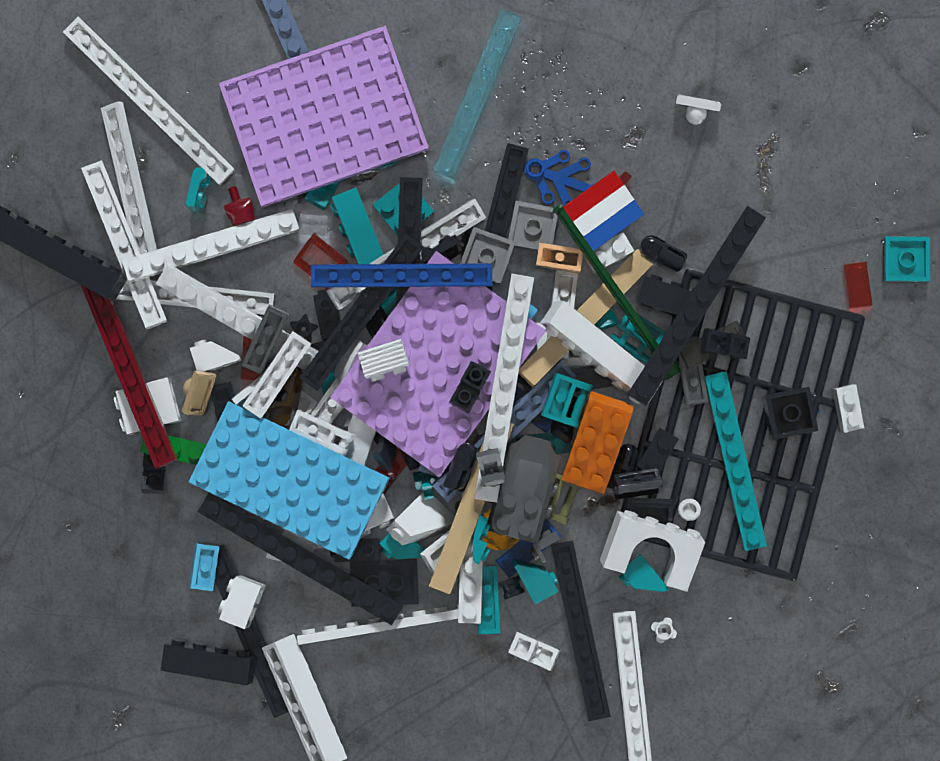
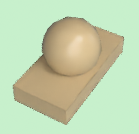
M194 371L192 378L184 383L183 392L186 398L182 412L185 415L204 416L217 376L213 372Z

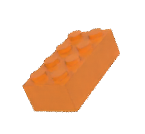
M593 391L590 392L561 480L602 494L605 493L633 413L634 405Z

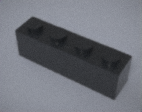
M172 639V641L164 644L160 671L247 686L253 683L256 656L250 655V651L246 650L230 652L227 647L215 646V649L207 648L205 643L194 642L193 645L185 644V640Z

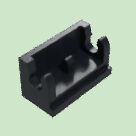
M627 498V510L636 513L637 517L643 519L652 517L657 519L660 524L672 523L673 499Z

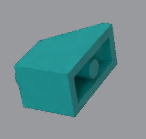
M390 533L379 543L382 546L380 551L389 559L392 556L395 559L422 558L420 554L425 550L417 541L401 545L392 538Z
M638 554L628 562L625 573H621L622 575L619 576L626 587L631 585L634 589L667 592L669 590L641 554Z
M518 559L512 560L534 604L559 592L555 586L559 582L553 571L548 573L544 566Z

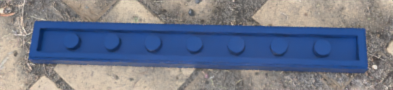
M492 263L311 265V287L493 286Z

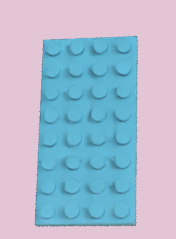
M228 401L189 479V483L351 560L390 478L263 417L259 418L252 412Z

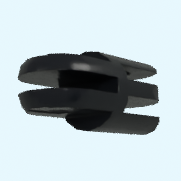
M654 235L646 236L641 242L640 248L647 257L676 272L683 268L687 260V253Z
M463 443L458 447L444 481L446 488L459 492L465 491L477 461L476 453L478 449L473 444Z
M627 443L620 447L607 488L614 489V474L634 472L638 458V449L634 445Z

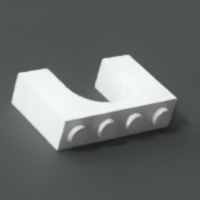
M625 510L624 513L617 511L600 557L602 566L625 573L631 554L638 543L651 537L661 538L670 544L671 549L662 580L666 586L687 592L705 545V541L700 533L692 529L687 531L681 530L679 526L672 523L660 524L657 519L652 517L643 519L637 517L636 513Z

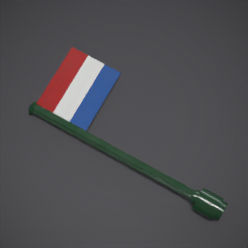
M612 171L566 205L560 204L554 207L553 213L557 215L644 340L652 355L658 343L594 253L597 248L644 215L616 172ZM675 360L666 374V380L681 371L677 360Z

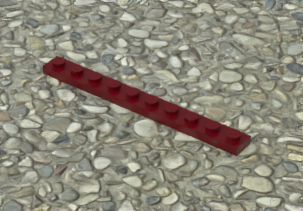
M81 285L155 468L159 469L178 460L113 301Z

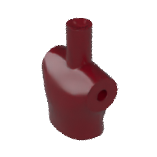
M230 187L228 191L232 202L224 205V209L232 226L255 220L251 198L240 199L237 187Z

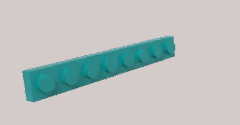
M727 372L704 376L743 549L748 551L766 547L767 544Z

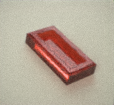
M867 261L844 264L849 309L872 306Z

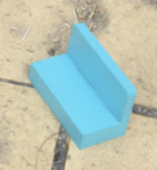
M194 544L189 588L213 591L219 546Z

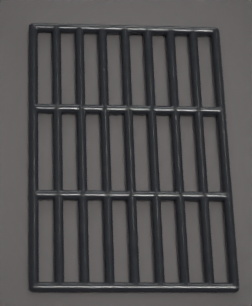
M686 269L681 283L684 285L683 289L689 290L692 278L700 280L704 272ZM727 279L722 286L726 287L715 330L724 332L735 290L748 293L737 332L739 335L746 336L756 296L769 299L749 376L736 373L739 363L738 358H730L728 370L714 367L717 354L709 353L706 364L702 363L704 376L727 372L730 389H732L734 381L746 384L738 415L741 436L743 435L755 387L768 390L767 395L801 388L821 313L834 317L814 393H811L816 417L820 405L833 409L813 485L800 482L812 433L802 435L791 479L778 476L788 437L778 439L770 472L766 473L756 470L768 428L765 409L763 408L748 464L752 484L754 479L767 482L759 510L763 531L775 485L788 488L768 565L755 562L759 548L749 550L747 560L734 557L740 534L736 514L725 554L712 551L729 484L724 462L713 458L718 442L714 422L705 456L692 453L704 404H697L694 407L683 450L674 448L669 455L681 459L670 499H673V521L689 461L702 464L693 498L700 506L710 468L724 470L705 545L700 557L794 582L798 578L838 425L835 400L822 396L839 329L842 319L855 322L838 386L843 387L849 383L865 317L861 314ZM778 302H782L791 306L771 381L769 382L758 379V374ZM800 307L811 310L812 313L793 385L788 387L780 385L779 382ZM705 315L691 337L698 336L699 340ZM675 316L672 317L671 324L673 323L674 319L676 318ZM681 374L665 431L672 435L674 434L684 396ZM665 378L649 403L637 448L638 458L634 472L641 471L637 464L651 443L649 437ZM665 464L659 472L661 477L663 475ZM798 490L809 493L810 496L791 569L786 571L777 568ZM657 494L648 495L647 498H657ZM624 498L620 512L624 513L627 510V498ZM697 519L687 521L685 531L688 529L694 530ZM651 537L642 540L670 548V544L661 538Z

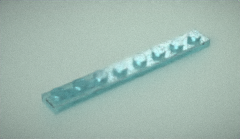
M503 9L500 10L433 168L434 172L454 180L521 21L520 16Z

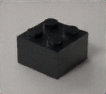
M810 387L762 396L771 440L819 431Z

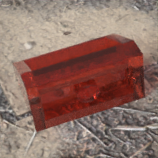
M315 233L311 235L293 261L294 264L311 277V265L302 258L314 245L336 264H349L345 257Z

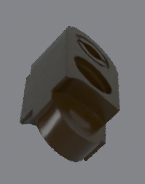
M296 366L267 409L269 420L284 428L289 427L293 421L295 410H298L302 390V379L299 378L302 371L298 366ZM287 392V398L281 401L282 395Z

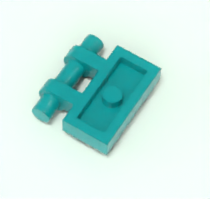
M638 314L659 345L666 331ZM625 315L617 328L624 332L623 335L619 337L613 333L610 338L635 359L646 364L650 356L645 354L644 350L648 346ZM630 336L641 343L638 348L627 342Z

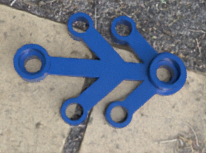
M560 150L557 155L544 161L538 158L528 160L524 166V173L527 178L536 181L542 194L541 200L545 205H551L555 200V195L549 191L544 178L553 181L563 202L562 205H565L566 202L573 200L570 198L565 186L582 192L592 186L568 177L579 171H588L591 166L588 158L582 157L577 163L557 172L549 170L548 168L558 163L566 164L570 160V153L567 150ZM565 153L568 158L563 161L559 158V155ZM587 161L588 167L582 168L580 162ZM533 166H537L539 168V172L532 173L531 168ZM550 194L552 200L547 202L544 200V196Z

